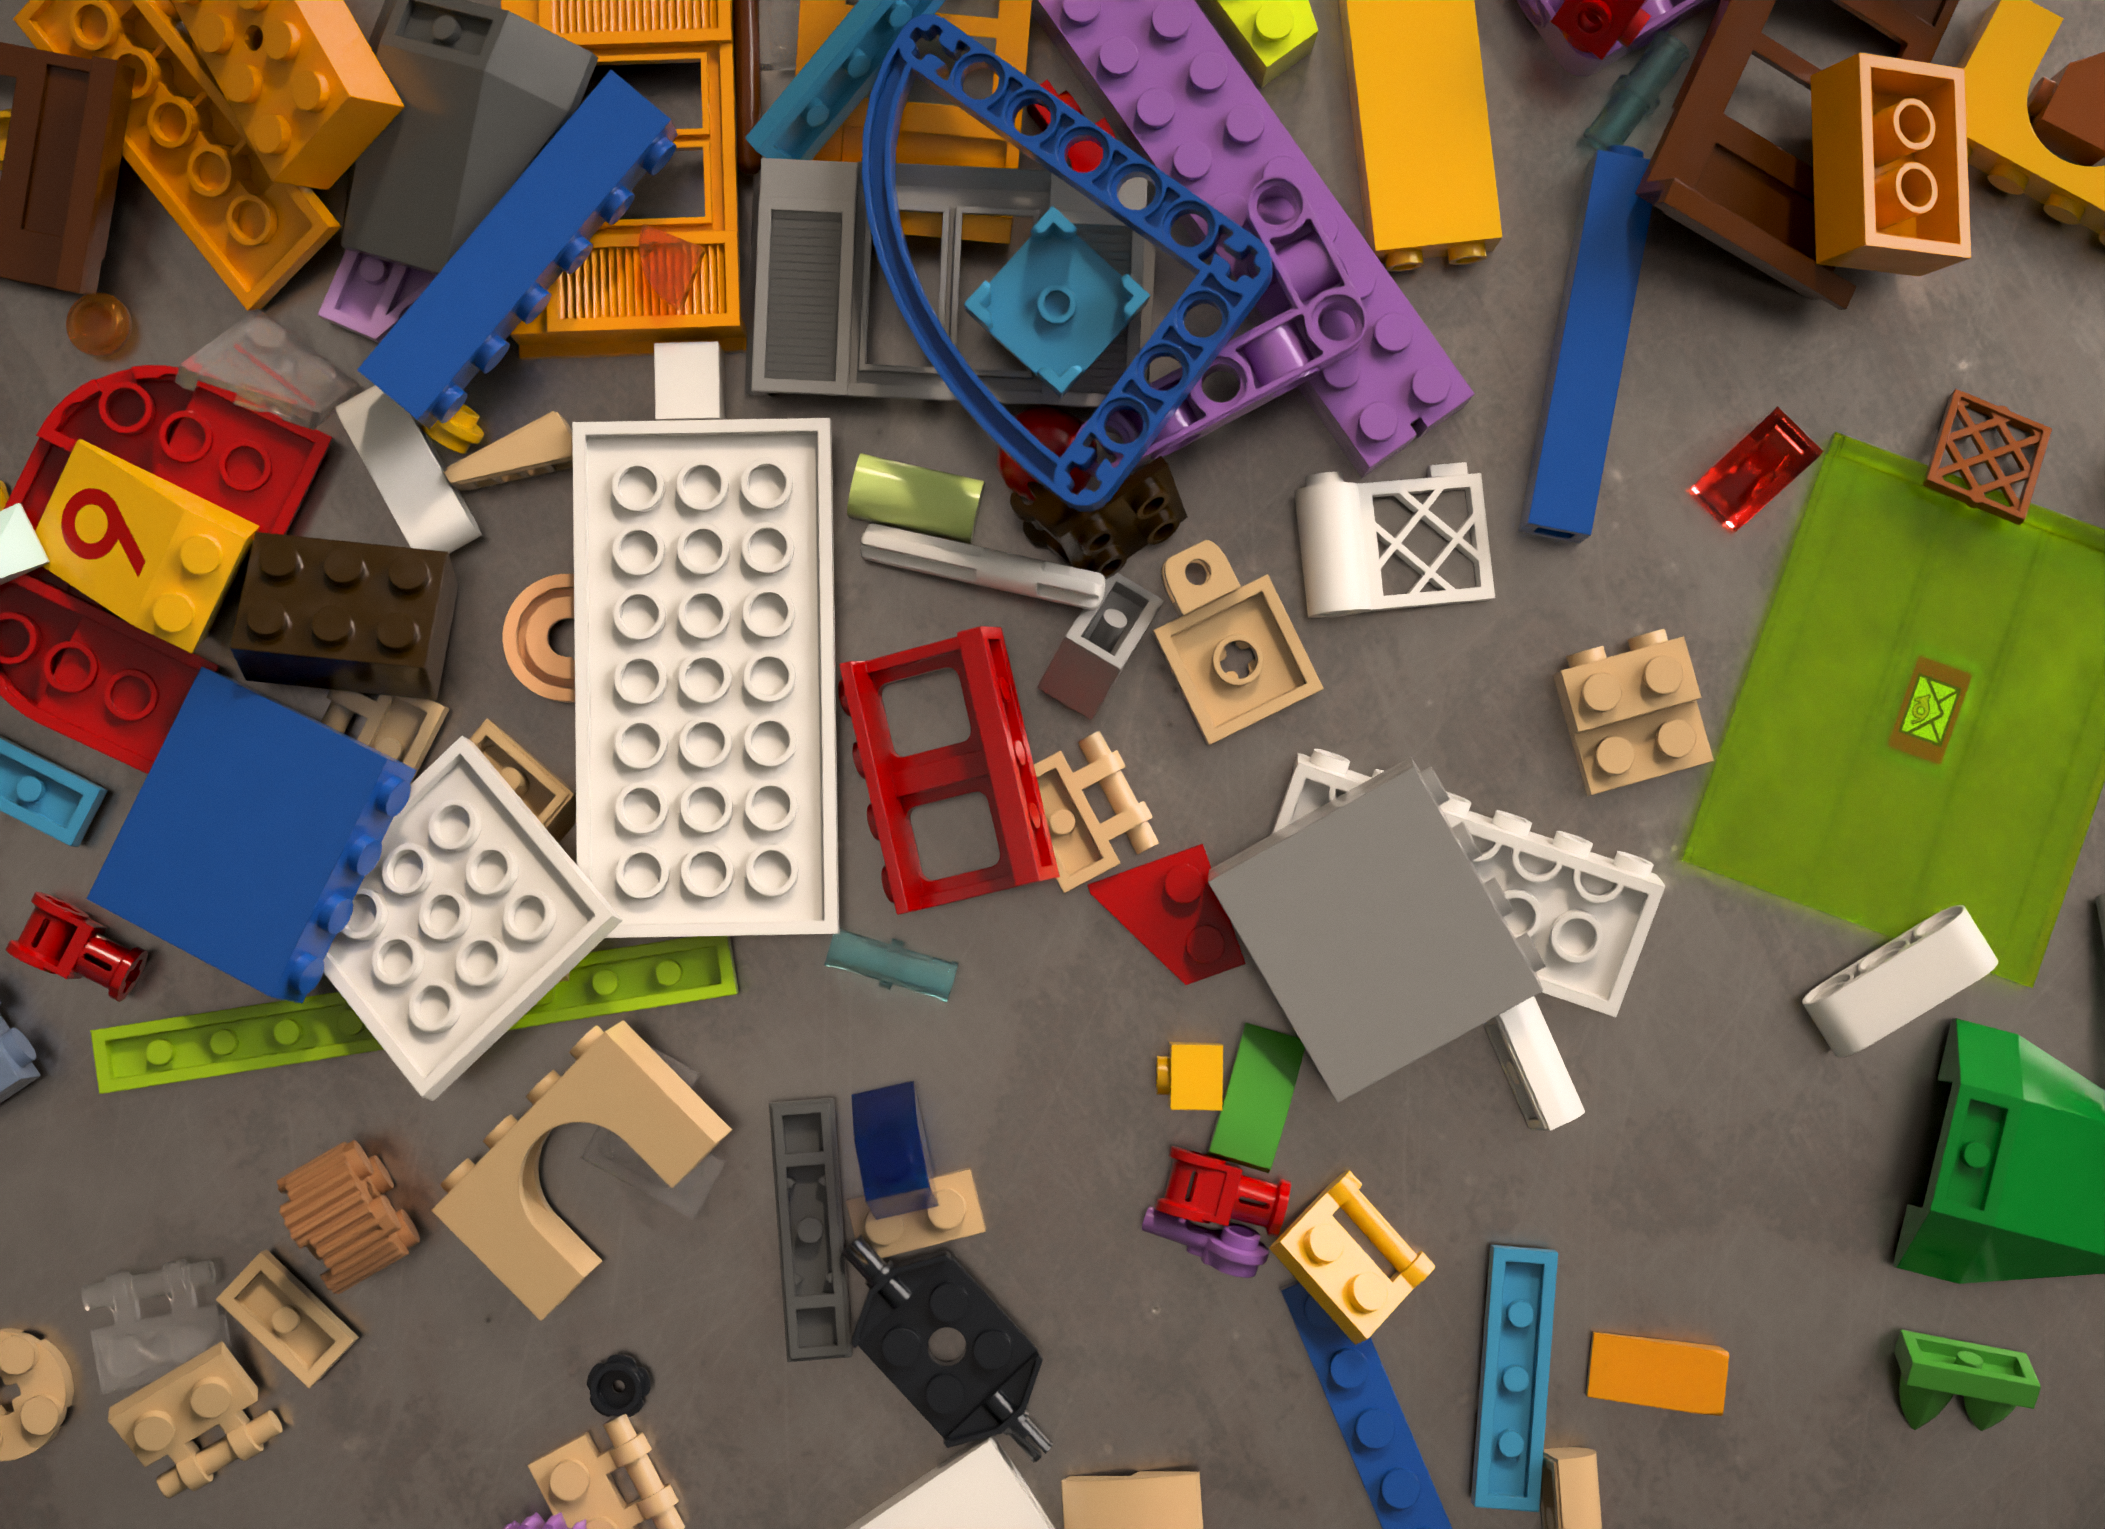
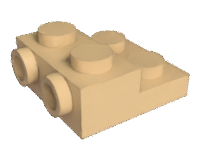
M1665 629L1627 639L1630 648L1629 652L1608 658L1606 657L1604 646L1566 656L1569 665L1568 669L1553 674L1587 796L1714 761L1697 704V699L1702 697L1684 636L1668 641Z

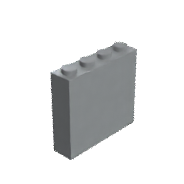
M1411 756L1209 869V885L1337 1103L1543 991L1536 972L1546 966L1527 932L1517 938L1514 936L1504 916L1512 913L1514 910L1495 877L1485 883L1483 882L1472 863L1473 860L1482 856L1474 839L1463 822L1454 827L1450 825L1440 805L1450 800L1444 787L1431 766L1419 771Z

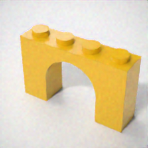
M1995 0L1987 8L1956 68H1963L1965 74L1968 164L1988 174V181L1996 188L2014 195L2024 193L2044 204V211L2052 218L2071 225L2080 223L2100 234L2099 240L2105 245V165L2097 167L2079 166L2055 156L2040 142L2028 116L2027 95L2030 82L2064 18L2030 0Z

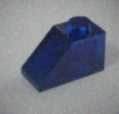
M914 1081L852 1094L855 1148L865 1201L875 1219H883L939 1206Z

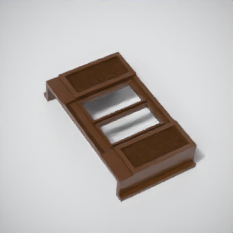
M1721 0L1671 107L1674 111L1635 195L1661 209L1665 215L1810 300L1822 299L1839 310H1846L1857 286L1835 274L1836 266L1816 264L1813 167L1724 114L1751 54L1810 91V76L1821 71V69L1761 33L1776 0ZM1831 0L1901 44L1895 58L1931 63L1959 0Z
M0 42V76L16 78L0 179V277L96 296L102 258L105 259L136 69L123 65L121 61L92 56V59Z

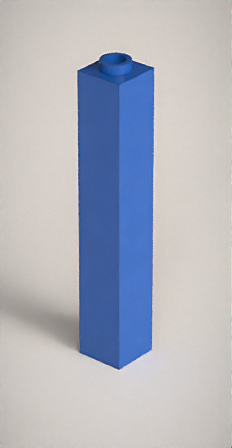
M1611 145L1606 148V151L1598 149L1586 165L1522 507L1519 532L1581 543L1591 536L1652 210V204L1635 195L1651 159H1645L1644 152L1634 147Z

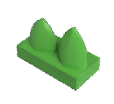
M1900 1330L1894 1353L1902 1372L1899 1387L1901 1407L1912 1429L1916 1430L1939 1415L1951 1401L1954 1394L1964 1396L1966 1411L1971 1421L1980 1431L1986 1430L2004 1420L2016 1406L2034 1409L2041 1385L2027 1353Z

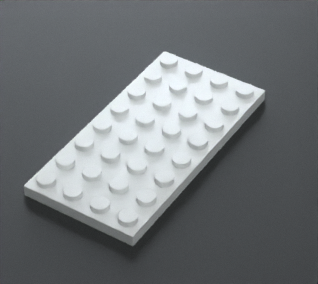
M785 418L572 422L577 866L623 920L605 938L839 934L831 419Z

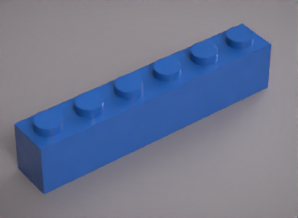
M610 70L357 370L428 429L437 420L441 423L449 421L466 401L468 394L463 389L479 370L484 374L490 372L505 356L510 346L505 340L521 321L529 324L544 310L551 299V293L547 290L563 271L567 274H572L587 259L593 248V244L589 240L605 221L613 225L626 213L635 198L631 190L646 172L652 176L657 174L671 159L676 150L673 140L678 136L672 120L615 72Z

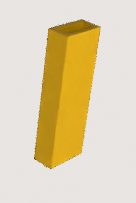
M1338 0L1366 242L1380 262L1385 263L1387 271L1416 269L1424 265L1423 259L1448 256L1449 264L1453 265L1471 264L1485 260L1487 258L1486 252L1494 251L1502 239V229L1475 1Z

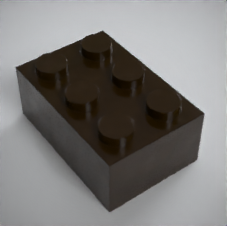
M255 532L230 645L231 652L245 680L437 700L459 586L447 551Z

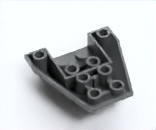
M385 0L368 44L405 107L349 167L341 246L353 252L437 275L579 108L598 57L594 53L508 10L467 0Z

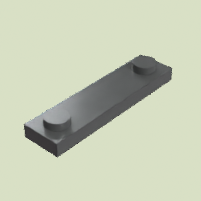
M834 1097L770 1102L769 1116L787 1362L852 1357L846 1258L841 1255V1252L845 1249Z

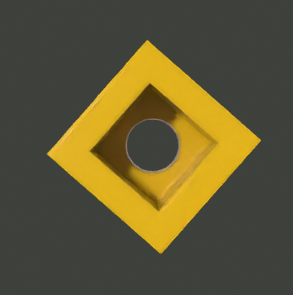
M1169 1042V1056H1157L1156 1095H1168V1107L1170 1110L1222 1111V1044Z

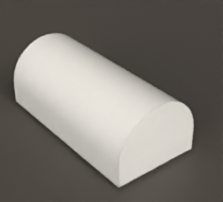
M1534 996L1483 1024L1529 1128H1532V1130L1551 1131L1585 1113Z

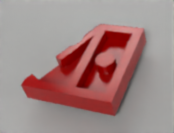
M1203 844L1087 885L1090 895L1107 909L1184 985L1246 964L1231 921L1208 883L1211 865Z

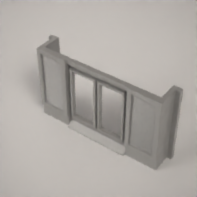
M761 158V169L754 174L745 395L771 396V393L958 401L934 367L866 364L872 234L866 214L862 181V161L839 162ZM896 163V191L899 211L943 213L938 319L956 348L963 214L1033 218L1034 226L1051 206H1054L1077 228V235L1120 275L1128 274L1150 294L1148 304L1062 399L1027 367L1026 371L972 369L1000 403L1098 408L1152 336L1156 246L1048 170ZM1143 177L1129 179L1122 185L1118 199L1124 207L1131 210H1140L1147 207L1153 201L1156 192L1155 186L1147 184L1148 180ZM1150 364L1148 365L1145 371V380L1148 384L1150 379Z

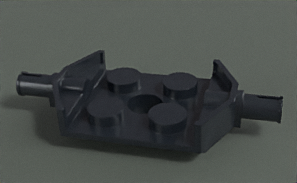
M862 1235L855 1238L852 1245L868 1262L850 1244L841 1252V1255L866 1279L865 1284L869 1287L859 1315L851 1344L855 1348L859 1346L943 1437V1444L947 1448L1003 1433L1005 1436L1010 1435L1031 1458L1033 1463L1038 1461L1042 1457L1041 1450L1046 1454L1054 1444L1028 1417L1029 1410L1026 1408L1043 1361V1355L947 1250L893 1264L890 1259L885 1262L863 1239ZM945 1327L958 1330L966 1341L963 1354L956 1360L947 1362L934 1357L928 1346L931 1335L938 1329ZM1027 1436H1029L1040 1447V1449Z

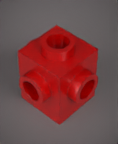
M1563 0L1564 3L1550 22L1562 30L1564 38L1573 47L1586 53H1593L1603 60L1617 41L1628 48L1649 21L1651 15L1642 9L1648 0Z

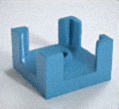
M1051 206L1030 230L1031 237L989 283L985 280L964 303L965 311L1062 399L1148 304L1150 294L1128 274L1120 275L1077 235V228L1054 206Z

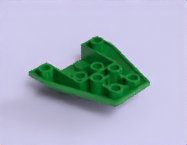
M1952 1018L1938 1080L1951 1083L1952 1088L1923 1208L1907 1205L1893 1267L1957 1284L2105 1274V1090L2018 1034Z

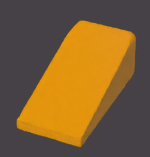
M1592 1331L1586 1396L1689 1413L1722 1416L1729 1353L1720 1346Z

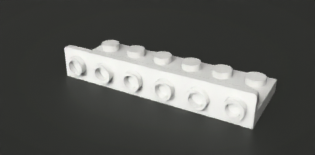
M1314 749L1311 757L1297 753L1293 764V773L1271 835L1384 772V770L1375 769L1372 777L1348 770L1350 761L1332 752ZM1446 792L1450 800L1440 805L1447 820L1452 827L1461 822L1465 824L1482 856L1472 861L1484 883L1494 877L1496 878L1514 910L1512 913L1504 916L1507 924L1516 938L1527 932L1546 966L1536 972L1543 988L1542 992L1617 1017L1665 889V885L1659 876L1651 873L1654 864L1638 856L1617 851L1614 860L1590 852L1593 843L1567 832L1556 831L1554 839L1530 831L1532 826L1530 821L1505 811L1496 810L1493 819L1469 811L1471 806L1469 800Z

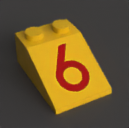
M79 439L73 448L35 533L50 563L43 565L44 568L131 625L193 653L207 638L254 540L255 532L258 531L260 526Z

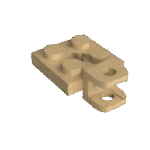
M1204 540L1173 555L1163 563L1161 567L1162 583L1178 618L1153 630L1152 633L1207 745L1213 744L1324 689L1268 574L1241 587L1225 554L1210 540ZM1198 564L1204 569L1206 579L1202 585H1195L1188 581L1185 575L1187 565ZM1231 642H1235L1240 650L1250 647L1254 652L1255 659L1247 664L1250 674L1241 679L1235 671L1225 673L1220 665V661L1227 657L1224 647Z

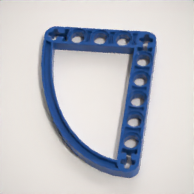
M922 14L912 18L904 25L886 54L871 91L863 129L862 181L866 214L878 260L892 295L928 360L953 396L983 431L1027 474L1067 506L1077 511L1085 512L1102 508L1113 497L1267 290L1273 273L1269 250L1257 237L946 19L935 14ZM939 35V43L944 53L956 61L951 73L946 63L933 54L928 53L922 60H919L921 54L916 46V42L920 38L931 42ZM962 51H966L967 53L960 58ZM978 68H988L999 76V84L996 91L985 99H973L963 91V84L967 75ZM950 74L948 80H944V79H943V78L947 77V76ZM916 78L1196 274V277L1061 458L1045 447L1015 419L976 376L945 332L927 299L912 264L901 225L896 191V146L902 113ZM1030 104H1039L1046 107L1051 113V120L1047 129L1035 136H1026L1015 128V118L1018 112ZM1081 141H1092L1103 149V158L1100 165L1087 173L1076 172L1066 163L1070 148ZM1135 177H1143L1150 180L1156 188L1153 201L1147 207L1140 210H1131L1124 207L1118 199L1122 185L1127 180ZM1187 214H1195L1202 217L1209 226L1205 240L1193 247H1183L1177 244L1171 237V228L1174 222ZM1224 233L1229 236L1223 242L1224 250L1237 260H1244L1248 254L1255 256L1254 267L1258 275L1254 279L1243 275L1237 282L1230 280L1232 275L1230 264L1216 253L1213 256L1211 265L1202 262L1215 251L1221 234ZM1200 304L1212 305L1222 315V324L1219 330L1206 338L1191 335L1184 326L1188 311ZM1160 357H1171L1177 360L1183 368L1180 382L1174 388L1167 391H1158L1151 388L1145 380V371L1148 365L1154 359ZM1120 410H1132L1138 413L1143 420V430L1140 436L1128 444H1118L1112 441L1106 434V424L1109 417ZM1096 439L1108 454L1122 460L1117 467H1112L1107 458H1105L1095 473L1100 483L1099 489L1092 492L1090 489L1084 488L1078 495L1071 493L1075 484L1069 474L1075 467L1082 471H1086L1091 467L1098 455L1094 449L1088 446L1092 440Z

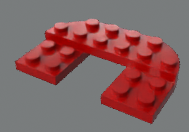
M166 365L133 366L130 369L114 372L99 379L94 378L67 395L53 409L36 434L39 439L4 509L17 503L22 504L34 531H36L77 440L82 439L259 525L260 527L257 532L286 535L333 441V437L201 373ZM43 566L0 585V696L12 707L33 721L148 774L201 666L218 672L221 665L181 649L105 611L106 608Z

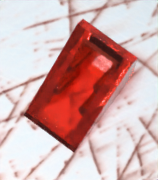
M1777 406L1759 418L1690 489L1736 532L1820 457L1824 451Z

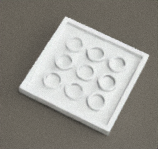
M464 736L455 741L410 785L411 793L407 804L398 815L394 816L381 842L382 853L374 869L365 875L352 901V916L345 928L336 934L324 959L325 975L420 1096L432 1101L439 1097L623 921L479 748Z

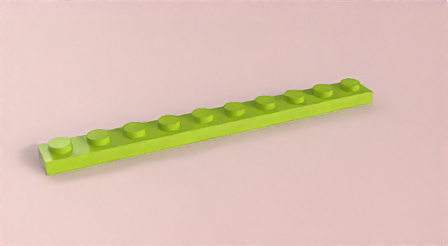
M691 936L590 952L569 972V981L558 982L509 1030L739 994L730 936ZM340 992L307 996L303 1003L282 1000L90 1030L99 1094L384 1050Z

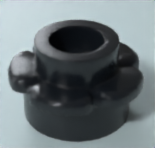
M625 1354L611 1355L606 1363H597L588 1375L587 1387L590 1390V1402L594 1409L604 1416L627 1414L628 1417H631L642 1409L644 1405L643 1398L650 1392L651 1380L645 1368H639L636 1365L633 1357ZM617 1380L622 1381L625 1385L624 1391L616 1392L613 1389V1383Z

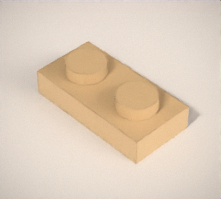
M971 1167L847 1198L846 1200L854 1237L857 1238L859 1235H862L863 1239L881 1258L986 1232ZM858 1251L859 1255H860L866 1262H868V1261L860 1254V1252Z
M267 1249L260 1252L216 1299L308 1388L314 1386L359 1338Z

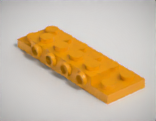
M29 0L13 18L37 49L92 59V56L118 60L123 65L136 69L122 155L247 311L261 310L342 227L310 187L272 182L171 0Z

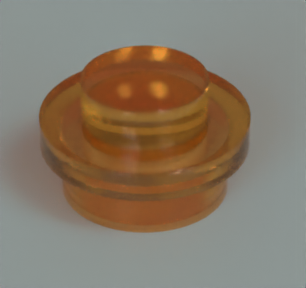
M96 293V296L85 295L72 305L66 319V330L69 339L76 348L91 356L106 357L115 354L125 346L131 335L132 320L128 309L121 301L106 293Z

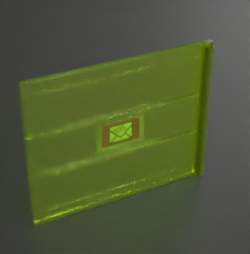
M1835 432L1831 434L1681 861L1893 939L1944 909L1956 905H1964L1998 959V964L1989 974L2033 988L2105 782V529L2031 502L2026 519L2019 526L1981 509L1970 508L1964 502L1923 486L1922 483L1928 465ZM1954 474L1943 477L1945 481L1969 490L1962 477ZM1995 490L1984 494L1986 498L2010 507L2001 491Z

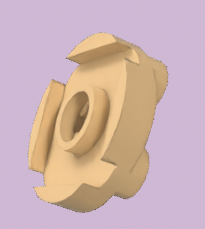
M15 1328L0 1329V1377L5 1385L16 1383L21 1393L20 1396L12 1400L14 1411H5V1408L0 1405V1461H10L25 1457L51 1442L62 1428L60 1425L65 1420L67 1408L71 1407L74 1396L72 1373L60 1350L46 1339L39 1340L32 1334L22 1333L25 1330Z

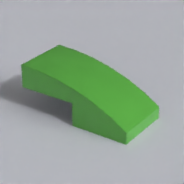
M1245 1023L1241 1031L1228 1085L1222 1096V1111H1218L1208 1156L1262 1172H1270L1305 1051V1046L1300 1038Z

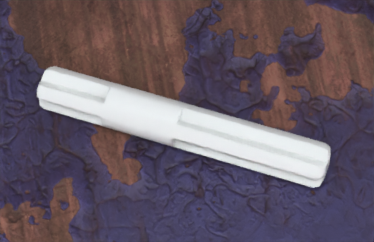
M875 523L869 524L861 537V556L865 560L1088 610L1098 609L1104 597L1105 576L1098 572Z

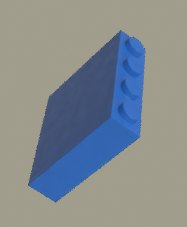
M201 666L86 899L269 997L303 1003L307 993L317 986L323 975L324 959L336 934L345 928L352 916V901L365 875L374 869L382 853L381 842L394 816L403 810L409 800L411 793L410 783L417 770L233 678Z

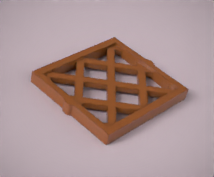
M1955 389L1950 395L1922 485L1964 502L1970 508L1981 509L2020 526L2026 519L2052 428L2011 412L2005 406L1994 405ZM1965 407L1989 416L1990 420L1974 424ZM1957 414L1964 429L1950 433L1955 415ZM2006 424L2030 433L2031 437L2016 442ZM1996 428L2006 445L1990 451L1980 433ZM1970 437L1980 454L1964 460L1954 442ZM2036 445L2031 463L2029 464L2021 450ZM1946 449L1953 464L1939 468L1944 450ZM2011 454L2021 472L2005 477L1995 459ZM1985 463L1995 481L1979 486L1969 468ZM1959 472L1969 490L1949 483L1943 477ZM2025 480L2020 499H2018L2011 485ZM2001 489L2010 507L1988 499L1984 494Z

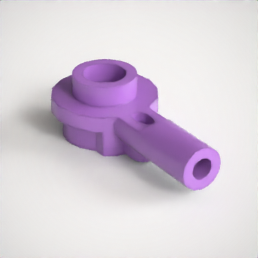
M1151 1206L1148 1207L1143 1220L1142 1231L1186 1245L1187 1252L1201 1257V1261L1204 1264L1210 1265L1228 1275L1242 1278L1254 1277L1258 1266L1266 1263L1268 1259L1269 1249L1259 1241L1260 1234L1244 1225L1229 1223L1228 1226L1223 1225L1222 1230H1209L1194 1225L1187 1219L1160 1212Z

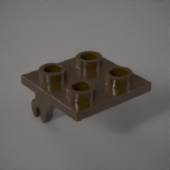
M1159 456L1125 479L1113 497L1102 508L1091 512L1077 511L1067 506L1049 490L1044 488V486L1034 481L1027 483L1030 492L1035 498L1033 504H1024L1016 492H1013L1010 496L1011 507L1015 515L1024 521L1023 531L1032 545L1048 547L1068 566L1101 573L1105 576V580L1118 573L1126 564L1127 558L1148 544L1156 545L1168 539L1178 529L1180 522L1188 518L1169 465L1162 456ZM1031 521H1035L1044 530H1037Z

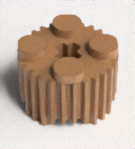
M356 1140L348 1144L342 1142L276 1181L280 1193L287 1194L290 1199L280 1205L279 1213L285 1220L284 1224L289 1229L292 1240L296 1242L300 1249L306 1246L317 1260L323 1259L325 1266L329 1270L320 1274V1278L325 1283L327 1289L332 1290L334 1294H341L409 1254L411 1247L420 1243L419 1233L409 1215L403 1209L396 1212L388 1196L385 1194L394 1188L392 1178L377 1155L368 1158Z

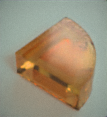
M643 224L640 231L638 249L644 274L653 290L661 299L670 306L682 311L705 255V250L699 245Z

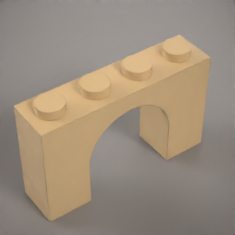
M624 1020L605 1032L596 1025L583 1036L569 1052L577 1061L562 1076L555 1070H552L527 1094L526 1098L533 1106L519 1121L512 1114L508 1115L486 1136L483 1142L490 1150L476 1165L467 1158L447 1176L440 1186L448 1194L431 1210L540 1321L559 1306L602 1262L553 1211L543 1194L539 1180V1158L546 1138L556 1126L573 1122H584L607 1128L620 1136L671 1188L684 1179L732 1131Z

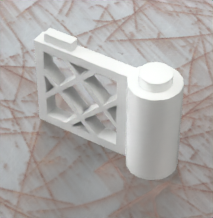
M1467 462L1429 465L1427 467L1428 478L1357 484L1344 482L1343 472H1325L1306 476V487L1294 490L1308 618L1338 617L1371 611L1490 601L1495 599L1481 473L1468 474ZM1465 490L1468 517L1456 532L1428 510L1442 491ZM1429 493L1422 503L1411 494ZM1394 496L1414 512L1395 537L1375 522L1373 497ZM1420 519L1448 541L1429 566L1401 544ZM1469 529L1471 545L1463 539V536ZM1377 539L1387 546L1380 556ZM1454 548L1458 549L1473 562L1476 587L1455 589L1436 573V570ZM1395 553L1421 576L1407 594L1383 596L1381 568L1390 556ZM1427 582H1430L1439 590L1420 592Z

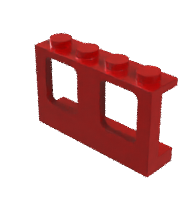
M979 626L957 632V637L867 661H848L839 664L842 680L838 684L839 700L844 712L852 719L856 742H854L852 748L853 760L859 775L866 779L871 804L867 807V821L873 837L880 841L885 862V866H883L881 871L882 886L888 900L894 903L897 915L1060 877L1001 627ZM949 667L953 668L959 675L971 726L970 736L964 742L906 757L899 756L893 747L882 700L884 687L892 682ZM974 792L983 793L989 803L1000 851L999 861L992 867L938 880H929L924 876L910 820L912 811L918 806Z

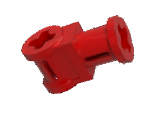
M35 892L31 899L35 908L19 939L9 941L5 949L7 953L30 966L51 974H57L65 979H81L83 976L109 989L108 996L118 1002L124 1000L141 977L146 966L148 952L138 946L130 950L104 937L103 935L107 927L90 919L79 908L51 895Z
M1170 1147L1168 1156L1174 1161L1164 1198L1157 1199L1154 1209L1172 1216L1206 1224L1213 1222L1228 1226L1230 1219L1264 1227L1266 1228L1267 1235L1278 1237L1288 1206L1291 1181L1281 1179L1275 1184L1244 1176L1240 1166L1226 1163V1160L1186 1148ZM1193 1171H1196L1190 1195L1188 1198H1185L1191 1174ZM1239 1198H1250L1253 1200L1265 1202L1266 1205L1255 1204L1252 1202L1240 1200Z

